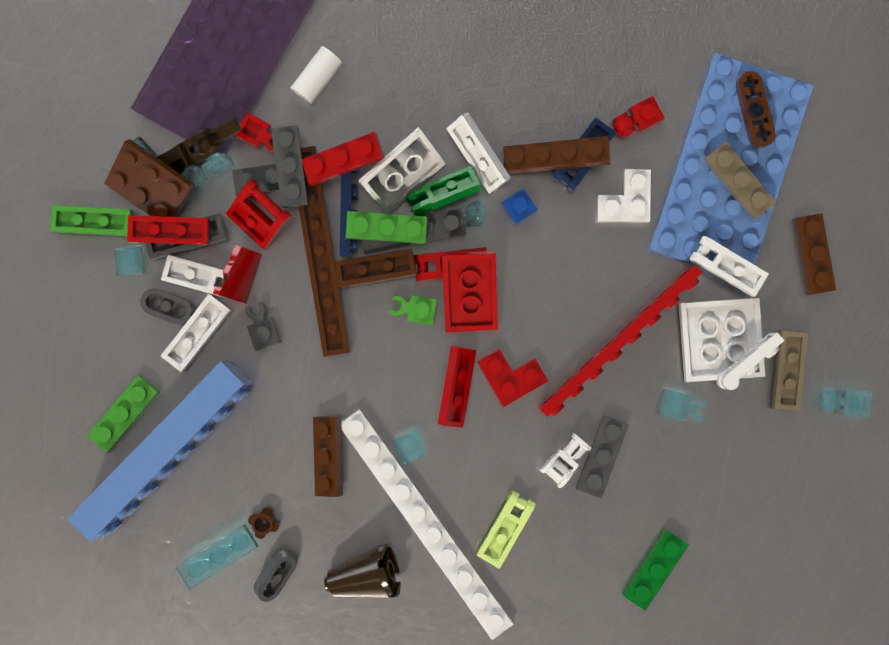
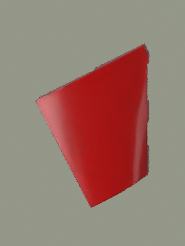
M235 245L230 259L223 270L224 280L222 286H215L213 294L246 304L262 254Z

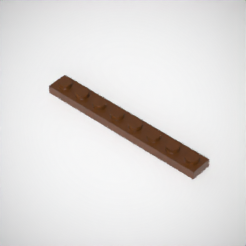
M315 146L301 148L303 159L317 154ZM305 173L309 205L298 207L323 357L350 353L322 183L314 186L309 185Z

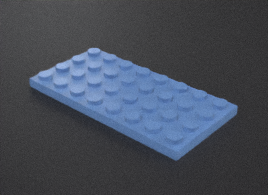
M714 53L648 251L694 266L696 264L689 259L692 253L697 252L699 249L701 238L706 236L755 265L775 204L757 219L753 220L703 159L726 141L776 201L814 85ZM748 71L758 73L763 80L776 133L774 141L767 147L760 149L753 147L748 140L736 92V81L742 74ZM748 79L743 84L744 87L750 88V92L751 88L755 86L754 82H749ZM751 92V95L748 98H746V100L748 101L753 97H758V94L752 96ZM752 103L749 105V113L754 117H759L762 114V108L759 104ZM763 119V120H761V121L758 122V123H752V124H753V126L759 124V128H760V125H761L762 123H764L765 121H764V119ZM760 128V132L756 134V137L762 138L764 142L768 135L767 133H762ZM709 251L706 258L713 261L716 253Z

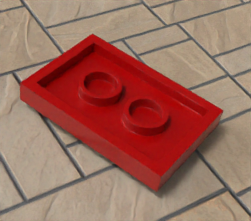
M495 251L443 253L442 270L446 333L498 330Z

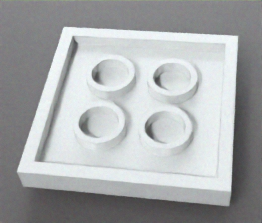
M759 298L678 304L684 382L717 380L721 373L763 339ZM764 358L758 363L760 367L748 376L744 374L741 378L765 377Z

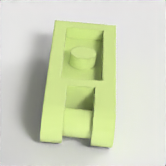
M514 490L510 493L505 505L476 553L478 557L499 569L536 506L535 502L531 500L526 501L519 497L520 494ZM514 506L522 510L519 517L511 513Z

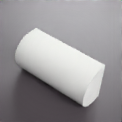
M321 46L290 89L312 105L342 66V61L330 50Z

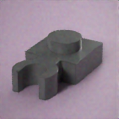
M263 302L258 303L260 312L257 315L252 313L250 306L245 307L246 315L253 319L254 324L248 325L247 328L255 351L281 343L274 319H265L267 308Z

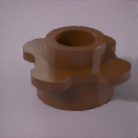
M264 508L261 513L257 515L252 514L248 518V523L252 525L255 536L259 539H263L269 532H276L279 529V523L274 520L273 512L270 508ZM262 521L266 522L265 526L261 524Z

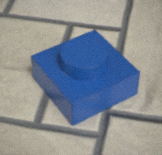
M524 188L501 202L515 225L538 210Z

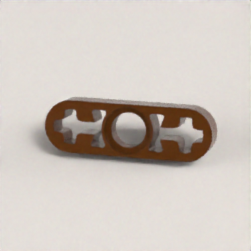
M748 71L742 74L736 81V92L748 140L753 147L760 149L770 145L774 141L776 133L763 80L758 73ZM747 79L755 84L751 88L752 96L758 94V97H753L748 101L746 98L751 95L750 88L743 85ZM752 103L759 104L762 108L761 116H752L749 113V105ZM763 119L765 122L760 125L761 132L768 135L764 142L762 138L756 137V134L760 132L759 124L755 126L752 124L758 123Z

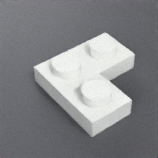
M624 169L623 195L597 196V222L649 223L651 170Z

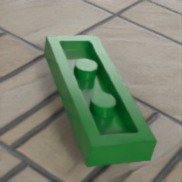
M665 529L622 595L646 611L689 544Z

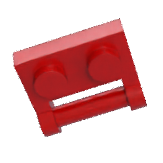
M251 179L236 197L226 215L262 249H265L271 244L292 215L287 210L283 211L258 188L259 184L254 179ZM251 195L276 218L274 222L249 199Z

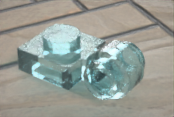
M215 153L206 159L207 163L201 165V167L196 165L186 167L183 171V176L194 183L193 187H199L208 178L220 175L234 167L235 164L231 156L224 153ZM196 173V178L193 180V174Z
M842 388V396H838V390L822 389V393L818 395L820 410L836 412L837 407H840V415L870 418L872 392Z

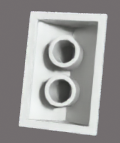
M417 128L359 180V183L386 214H391L406 200L407 195L411 191L413 192L420 188L446 163L421 129Z

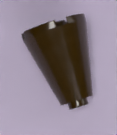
M381 544L329 570L324 578L326 591L330 592L333 597H398L401 581L396 582L395 574L400 573L393 549L387 547V544Z

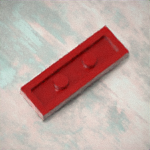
M371 132L304 158L301 161L309 185L314 186L380 161L384 158V154L377 133Z
M128 215L127 242L209 245V218Z
M451 346L438 418L439 425L463 428L477 350Z

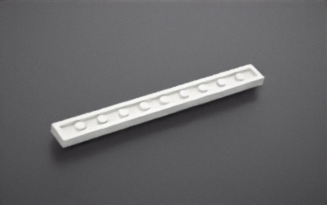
M361 409L341 422V429L489 637L493 640L514 625Z

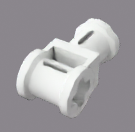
M573 433L572 440L563 450L559 448L543 464L540 472L548 474L557 482V486L562 488L579 466L576 462L586 451H590L592 448ZM553 467H556L561 472V474L556 472L553 469Z

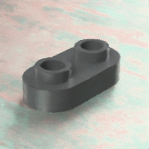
M149 289L143 293L140 300L144 312L174 324H185L194 314L193 306L188 300L162 290ZM155 298L160 300L158 307H154L152 304ZM182 306L185 312L182 316H178L177 309Z
M285 550L275 553L270 558L253 588L254 593L261 601L268 602L279 595L296 568V559Z

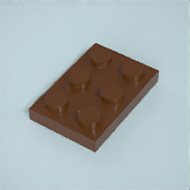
M131 139L124 141L104 183L148 215L178 217L194 186L193 182Z

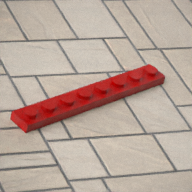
M696 265L689 267L542 403L538 409L546 417L550 414L553 417L565 407L563 402L569 396L573 399L584 389L582 384L589 378L592 381L604 371L601 367L608 360L611 363L614 362L623 353L620 349L626 343L632 345L642 336L639 331L646 325L649 327L654 325L661 318L659 313L665 307L671 309L680 300L678 295L685 289L687 291L693 289L700 282L697 278L703 272Z

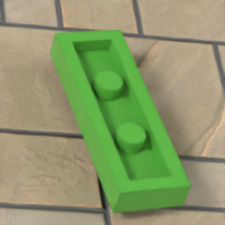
M52 205L50 231L55 233L127 236L128 215H133V210Z
M347 211L345 239L425 244L427 217Z
M138 375L88 433L87 437L106 453L110 452L160 391L141 375Z

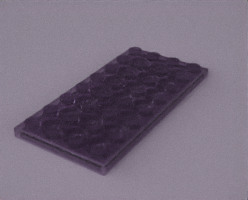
M192 0L131 109L185 140L204 128L216 129L233 118H236L240 125L246 112L251 113L314 0ZM233 135L223 141L219 152L214 154V156L224 160L236 136Z

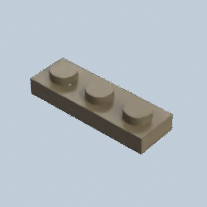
M726 141L703 159L753 220L757 219L776 203Z
M779 330V335L785 341L779 345L780 350L777 352L771 406L773 409L801 412L809 333Z

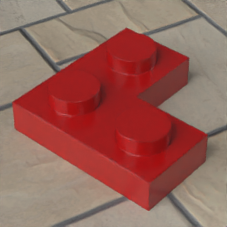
M498 349L477 361L502 407L509 405L548 382L536 359L512 371L501 350Z

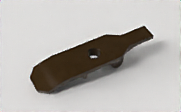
M236 118L216 129L204 128L167 152L157 156V158L178 173L183 174L218 153L223 141L240 132L241 128ZM195 145L198 146V152H197V153H196L195 150H194V146H195Z

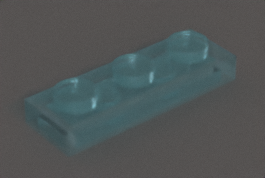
M244 524L177 566L176 570L187 588L191 590L255 550L258 544Z

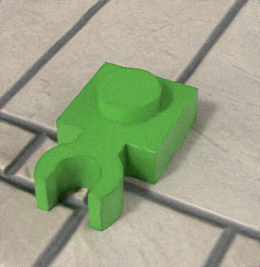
M411 295L410 302H406L400 296H392V300L401 303V309L398 311L390 310V314L400 316L403 313H408L407 321L433 325L437 299Z

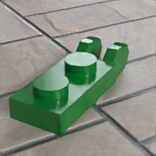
M470 165L426 183L423 187L413 192L411 191L407 195L406 201L410 206L413 205L411 212L414 216H425L432 209L435 210L479 192L482 189Z

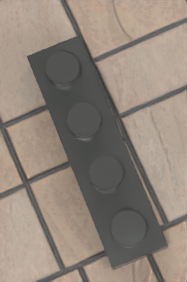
M462 208L425 215L427 217L426 243L467 234ZM361 240L364 254L416 245V243Z

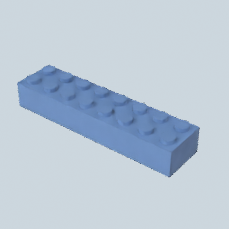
M220 361L67 520L90 542L97 538L102 540L108 534L112 535L122 525L119 520L134 513L140 506L138 501L142 500L145 496H150L159 487L156 482L172 474L177 468L175 463L182 458H187L195 450L196 447L193 444L200 439L204 440L214 430L212 425L219 420H224L232 412L233 409L230 406L237 401L241 402L251 392L249 387L253 382L231 361Z

